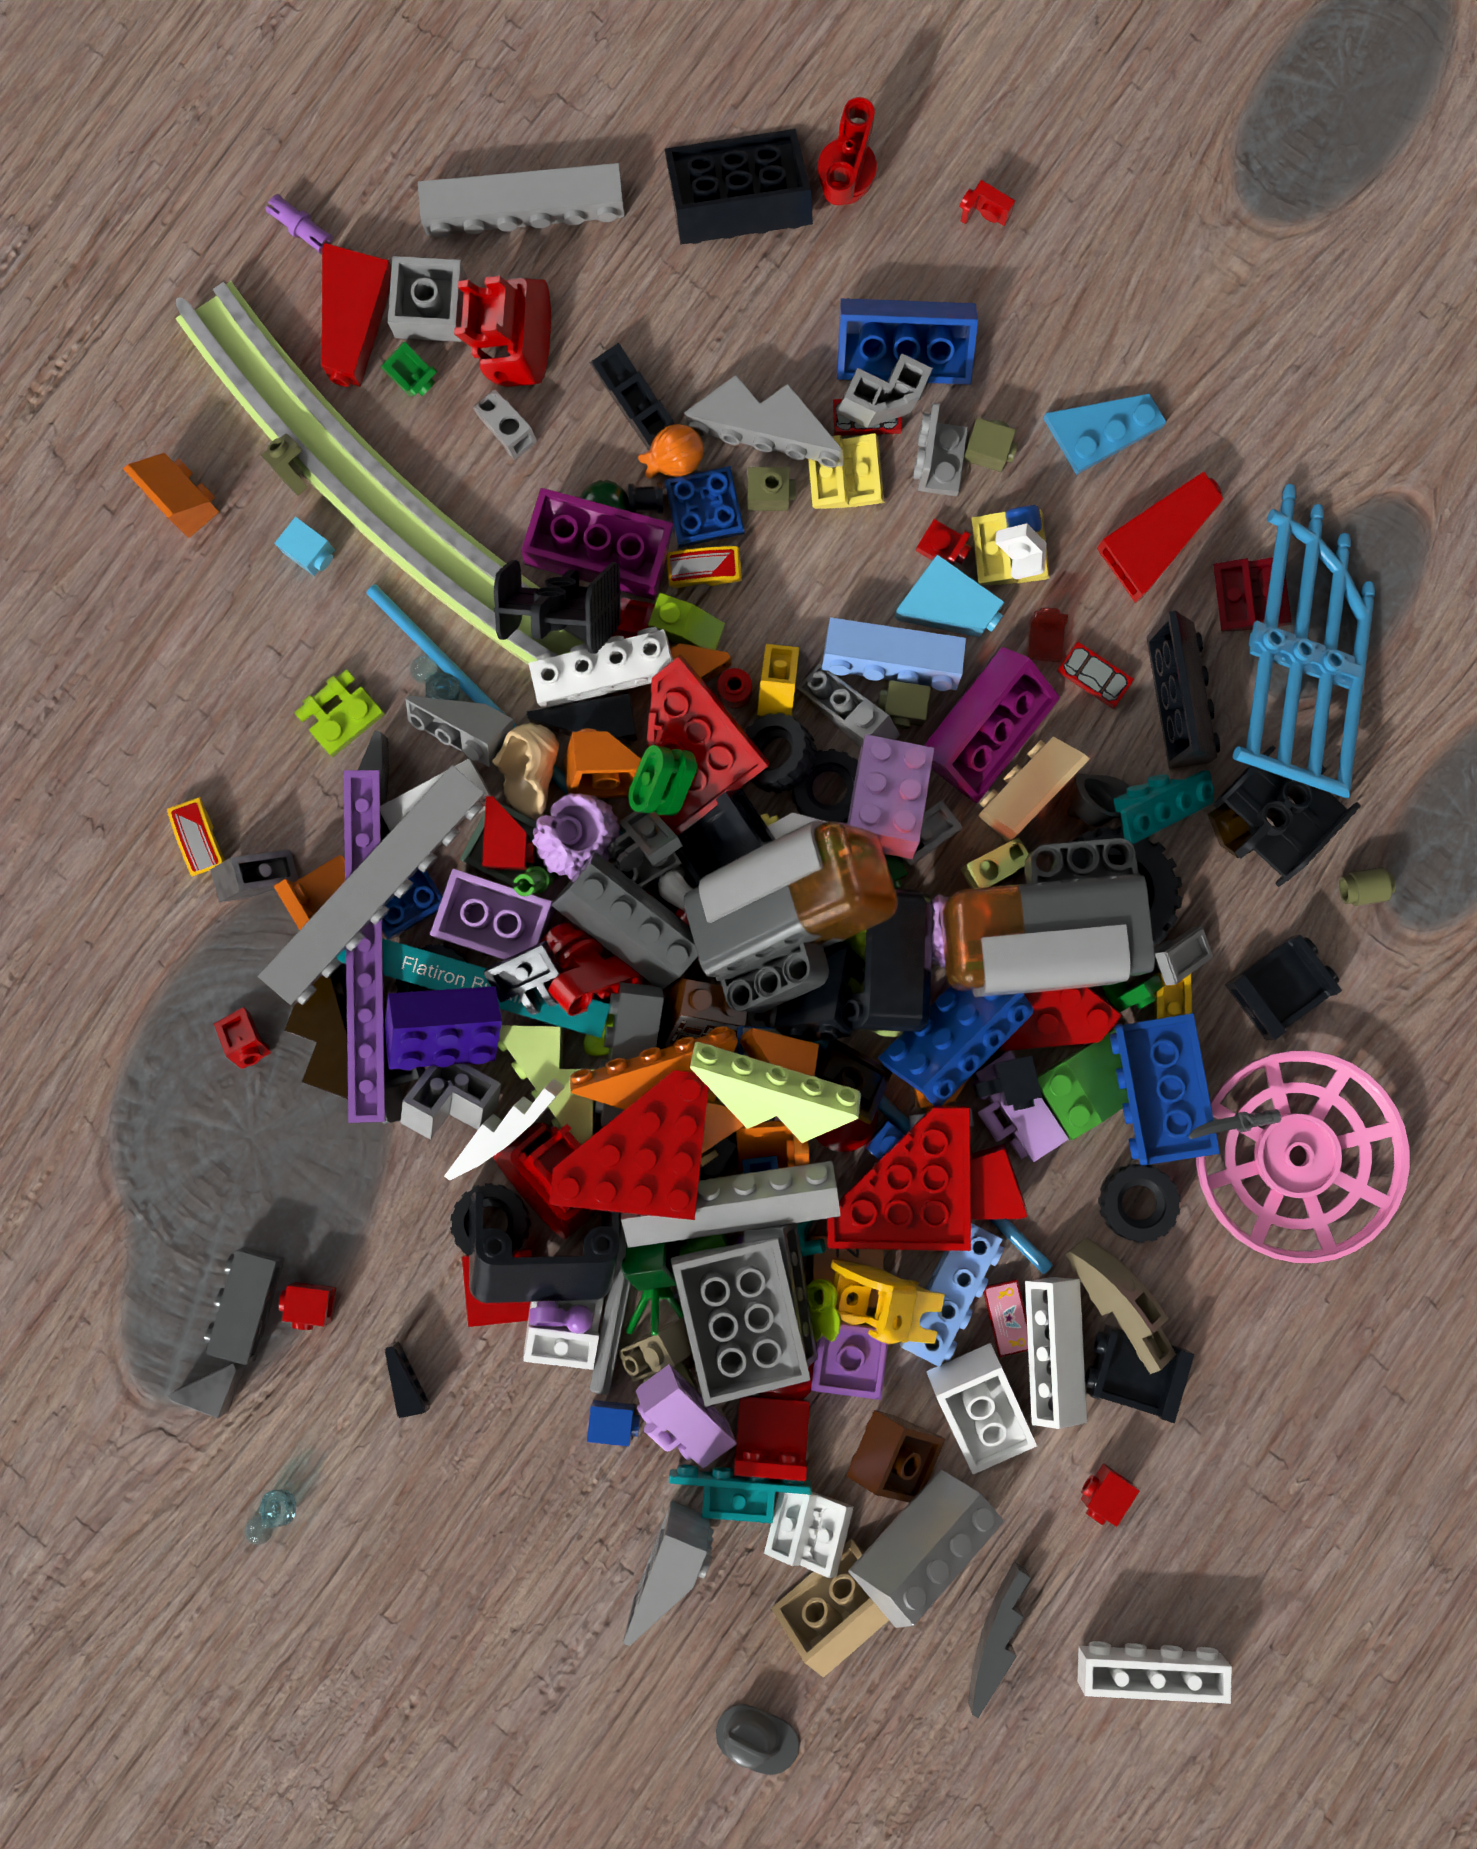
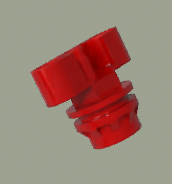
M855 97L846 103L840 120L838 139L830 142L819 156V182L823 188L826 200L833 205L839 206L857 202L872 187L876 176V157L868 146L873 130L875 110L873 104L863 97ZM854 118H861L865 122L857 124L851 120Z
M562 923L554 927L540 941V943L545 940L547 941L563 969L559 976L551 979L552 983L549 986L548 992L570 1016L586 1012L593 999V993L598 994L601 999H605L608 996L611 998L612 993H618L619 982L640 985L643 983V977L617 956L603 959L601 957L603 952L602 945L585 931L577 930L571 923Z

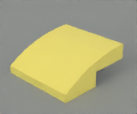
M876 433L842 439L840 435L832 436L842 448L843 466L830 468L823 466L818 461L808 459L812 506L814 509L857 507L884 503L879 439Z
M1040 509L1042 528L1036 533L1046 542L1043 512ZM1006 512L972 517L978 584L1002 585L1050 579L1047 547L1045 571L1042 574L1017 580L1011 576L1012 559L995 543L996 531L1007 528Z

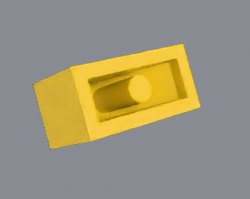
M766 644L757 715L765 716L770 713H784L786 716H792L799 647Z

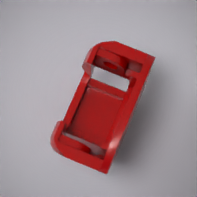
M501 276L485 277V288L478 287L470 280L458 281L457 288L464 292L461 327L454 328V335L472 347L471 354L474 358H480L479 367L482 374L488 380L503 387L542 383L548 364L551 334V302L546 281L544 279L529 278L505 280ZM507 345V351L510 356L492 358L482 351L481 348Z
M535 1123L529 1126L510 1145L494 1155L493 1159L509 1182L538 1216L557 1235L566 1239L597 1211L584 1208L570 1210V1207L549 1205L553 1168L580 1147L581 1144L569 1132L572 1128L568 1124L559 1130L556 1126L551 1128L545 1123ZM538 1138L545 1142L528 1157L525 1153H521Z

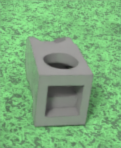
M492 390L473 406L481 421L505 447V450L514 461L537 442L529 424L496 390Z

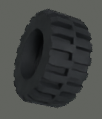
M1110 826L1100 827L1095 831H1088L1080 835L1072 842L1113 838L1124 839L1123 826H1119L1116 829H1111ZM1148 836L1132 845L1136 852L1138 874L1144 876L1146 881L1154 946L1161 943L1168 936L1166 932L1169 928L1174 927L1178 919L1175 913L1177 909L1181 908L1183 897L1178 896V889L1183 886L1181 877H1175L1173 868L1177 867L1174 859L1170 858L1167 860L1162 853L1166 848L1159 842L1153 844L1148 840L1150 837ZM1110 848L1108 851L1109 860L1121 865L1123 862L1122 853L1116 848ZM1074 851L1072 854L1073 864L1080 869H1085L1087 866L1086 856L1082 852Z

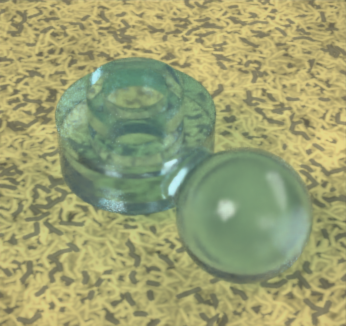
M419 656L412 661L410 673L417 682L426 683V698L459 700L460 683L455 676L448 673H437L435 661L428 656Z
M285 1489L272 1490L264 1495L260 1504L261 1515L252 1517L245 1525L244 1534L248 1542L254 1545L264 1544L271 1538L273 1527L286 1526L292 1522L296 1513V1502L290 1491Z

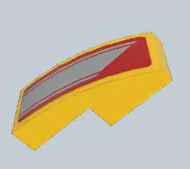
M738 546L705 547L668 552L669 586L674 589L704 583L709 586L742 581L740 548Z
M201 797L167 808L173 832L191 877L209 871L225 861L212 832L214 826Z

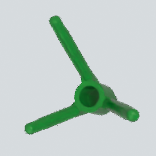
M670 1287L643 1290L638 1306L626 1329L628 1334L633 1333L648 1300H651V1334L653 1336H657L659 1333V1299H667L679 1318L684 1316L682 1307L674 1299Z

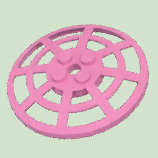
M1287 1051L1271 1054L1250 1062L1235 1072L1217 1090L1210 1101L1213 1117L1219 1120L1235 1116L1236 1113L1220 1103L1238 1082L1253 1072L1265 1068L1269 1088L1250 1098L1240 1108L1238 1113L1247 1112L1250 1114L1257 1106L1272 1098L1274 1109H1278L1281 1114V1121L1266 1125L1263 1129L1257 1126L1251 1128L1250 1131L1240 1132L1256 1141L1254 1161L1236 1166L1235 1147L1239 1134L1237 1129L1228 1130L1225 1143L1226 1170L1208 1175L1206 1156L1196 1157L1200 1186L1209 1207L1219 1222L1236 1239L1251 1249L1274 1259L1293 1263H1319L1335 1260L1357 1251L1372 1241L1388 1225L1398 1210L1407 1187L1410 1170V1151L1406 1129L1397 1107L1387 1092L1369 1074L1353 1063L1334 1055L1315 1051ZM1311 1062L1326 1065L1335 1069L1336 1072L1325 1088L1309 1083L1289 1082L1283 1084L1279 1063ZM1349 1078L1359 1083L1373 1097L1383 1112L1387 1123L1365 1128L1355 1109L1339 1096ZM1305 1093L1317 1096L1319 1099L1309 1115L1291 1114L1286 1094ZM1332 1105L1346 1117L1354 1132L1336 1136L1334 1131L1323 1122ZM1392 1137L1394 1170L1391 1185L1386 1195L1367 1185L1372 1166L1370 1142ZM1299 1145L1306 1152V1160L1303 1164L1296 1166L1291 1162L1289 1155L1291 1149ZM1358 1145L1359 1168L1356 1179L1340 1171L1342 1163L1341 1150ZM1259 1174L1267 1186L1271 1188L1263 1206L1259 1205L1249 1195L1241 1182L1242 1179ZM1231 1183L1241 1202L1258 1216L1251 1235L1241 1230L1226 1215L1212 1189ZM1332 1184L1348 1191L1346 1197L1338 1205L1323 1213L1317 1197L1318 1194L1324 1192ZM1284 1195L1302 1198L1309 1218H1287L1277 1215L1276 1212ZM1359 1198L1380 1207L1374 1218L1361 1231L1346 1241L1335 1244L1328 1224L1345 1215L1357 1203ZM1271 1224L1288 1229H1314L1321 1249L1290 1251L1265 1244L1264 1240Z

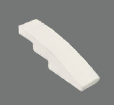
M553 1079L533 1103L523 1096L511 1108L503 1121L492 1114L481 1125L444 1177L452 1180L480 1166L510 1145L540 1117L565 1086L556 1079Z

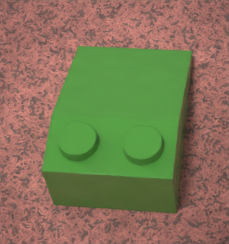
M1116 1028L1109 1031L1100 1042L1087 1044L1037 1074L1042 1093L1041 1098L1069 1140H1074L1104 1122L1123 1108L1122 1103L1129 1102L1127 1088L1119 1089L1116 1068L1123 1067L1121 1055H1113L1110 1034L1116 1033Z

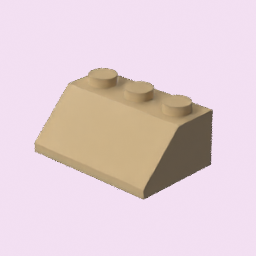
M1052 737L1046 744L1040 740L1027 753L1031 760L1023 769L1017 764L1005 776L1003 780L1008 784L1002 791L998 793L993 789L983 799L980 805L984 809L978 816L1005 842H1010L1090 759L1089 757L1055 737Z
M852 1538L844 1544L837 1577L828 1578L813 1571L771 1608L804 1663L823 1678L889 1621L848 1572L864 1554Z

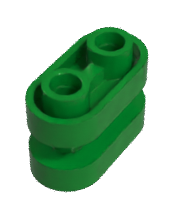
M657 745L648 747L643 754L629 789V804L631 808L636 812H655L658 815L675 816L682 808L688 790L697 773L698 765L694 754L687 750H670L668 747Z

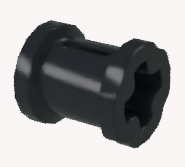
M634 483L628 484L630 512L657 510L658 514H663L662 483L648 487H635Z

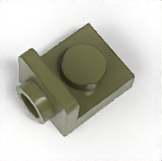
M284 434L282 437L274 439L261 456L283 482L299 496L308 486L299 477L304 472L292 459L302 451V448L288 434Z

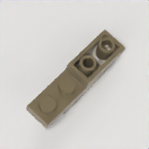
M1088 1238L1081 1240L1065 1255L1070 1261L1072 1269L1077 1273L1089 1293L1091 1301L1096 1305L1102 1316L1113 1311L1119 1326L1126 1333L1139 1359L1144 1363L1150 1374L1162 1370L1176 1355L1160 1328L1168 1320V1317L1147 1288L1124 1264Z

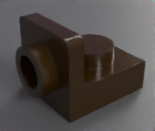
M1224 803L1207 815L1219 845L1236 858H1239L1234 852L1251 834L1248 823Z

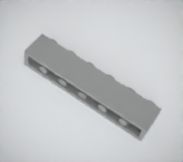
M619 163L418 181L420 218L426 236L432 235L442 238L449 236L451 233L460 232L480 234L484 230L492 229L513 231L517 227L525 226L546 228L550 224L557 223L579 225L584 221L590 220L612 222L617 218L625 217Z
M828 1161L700 1180L695 1220L621 1212V1222L627 1246L630 1248L839 1217L841 1215L833 1162Z

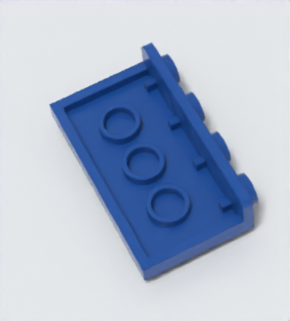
M962 974L930 1006V1016L926 1026L920 1031L903 1032L878 1059L884 1067L923 1093L932 1105L942 1106L1031 1017L1033 1007L1024 993L975 997L971 987L970 974Z
M1194 1013L1125 1025H1115L1116 1033L1110 1034L1113 1055H1121L1123 1067L1116 1068L1119 1089L1127 1088L1129 1102L1122 1103L1125 1122L1126 1124L1133 1123L1135 1138H1129L1132 1160L1139 1159L1140 1165L1143 1166L1220 1154L1216 1133L1195 1139L1189 1138L1192 1130L1200 1125L1214 1121Z

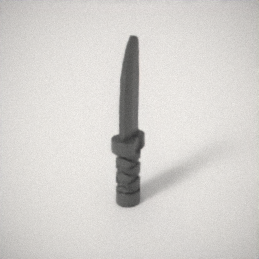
M1278 1109L1255 1112V1114L1247 1112L1236 1113L1233 1117L1211 1121L1198 1126L1191 1131L1189 1138L1195 1139L1232 1129H1237L1239 1132L1250 1131L1253 1127L1279 1123L1281 1121V1114Z

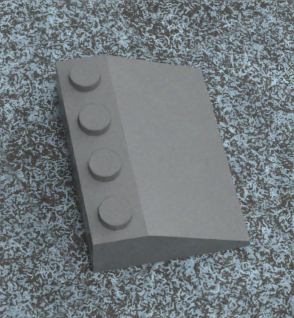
M778 1238L705 1249L670 1258L705 1407L810 1381Z
M674 1501L670 1502L632 1600L623 1644L631 1646L693 1589L697 1577L705 1578L712 1559L710 1555L713 1548L711 1545L714 1529L709 1528L710 1518H702L701 1512Z

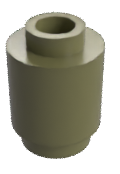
M1384 867L1349 872L1347 876L1340 878L1339 890L1342 901L1345 904L1352 903L1353 906L1389 901L1391 894L1395 893L1396 883L1392 873H1388Z

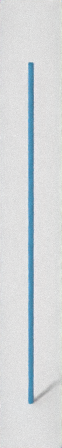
M376 584L367 590L366 594L475 703L487 704L505 714ZM554 764L551 780L567 795L565 774ZM659 879L654 882L657 886ZM819 1040L812 1042L819 1044V1049L824 1053L830 1041ZM883 1094L878 1109L905 1135L910 1130L909 1119ZM989 1219L1042 1274H1045L1053 1266L1008 1219Z

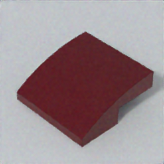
M1273 557L1248 561V558L1213 564L1221 632L1253 630L1254 622L1264 623ZM1286 572L1278 627L1292 625Z

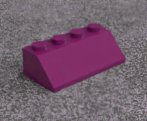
M540 488L521 552L524 563L527 566L563 575L568 570H577L579 580L590 583L611 562H616L620 568L621 591L656 600L666 565L673 523Z
M1001 647L924 745L934 748L931 765L933 771L975 803L981 800L1060 699L1059 695L1029 657Z

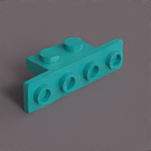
M1202 770L1186 779H1169V775L1165 774L1155 775L1148 778V783L1128 787L1127 793L1114 798L1115 812L1121 813L1124 839L1134 844L1211 805L1214 802V786L1211 781L1210 771Z
M681 1464L677 1466V1469H670L669 1474L670 1484L704 1486L702 1518L773 1523L775 1492L811 1495L812 1492L811 1480L798 1481L736 1476L733 1469L726 1467H715L713 1472L698 1471V1466Z

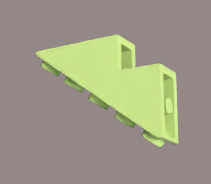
M501 1025L498 1047L502 1052L507 1049L515 1059L511 1065L522 1080L528 1078L535 1087L531 1092L535 1100L553 1079H556L565 1086L548 1106L555 1116L551 1122L559 1130L568 1124L572 1128L569 1132L581 1145L595 1134V1100L571 1093L570 1076L581 1069H563L564 1027Z
M695 1042L690 1068L747 1129L777 1116L799 1141L804 1143L859 1118L861 1099L859 1090L701 1042Z

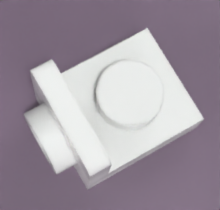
M1027 523L996 531L995 543L1012 559L1011 576L1015 580L1042 574L1045 571L1047 543Z

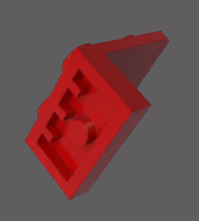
M757 1396L740 1398L734 1475L806 1481L809 1401Z

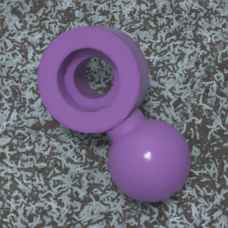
M539 1301L536 1308L529 1309V1325L558 1327L564 1325L571 1332L581 1334L588 1331L593 1323L592 1312L583 1305H575L568 1311L558 1308V1302Z

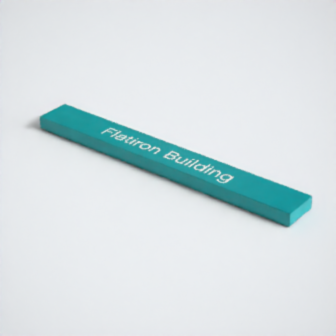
M382 938L383 975L434 990L491 987L484 975V971L487 968ZM346 949L337 958L344 964H346ZM534 987L532 990L536 993L542 1007L540 1013L531 1015L526 1010V1007H524L518 995L502 1003L498 999L499 1008L599 1038H602L610 1005L592 999L586 1012L570 1016L559 1004L549 1007L537 987Z

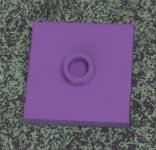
M841 1321V1329L834 1342L822 1336L816 1343L818 1359L814 1362L811 1391L881 1400L888 1344L880 1342L868 1334L869 1329L876 1330L877 1328L867 1324L851 1325Z

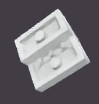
M604 1297L598 1300L554 1301L558 1302V1308L568 1311L575 1305H583L590 1309L593 1315L592 1326L588 1331L581 1334L571 1332L564 1325L558 1327L529 1325L528 1317L523 1361L593 1370ZM531 1302L530 1309L536 1308L537 1302Z
M779 1492L764 1554L791 1566H803L828 1578L837 1577L854 1506L815 1492H811V1495Z

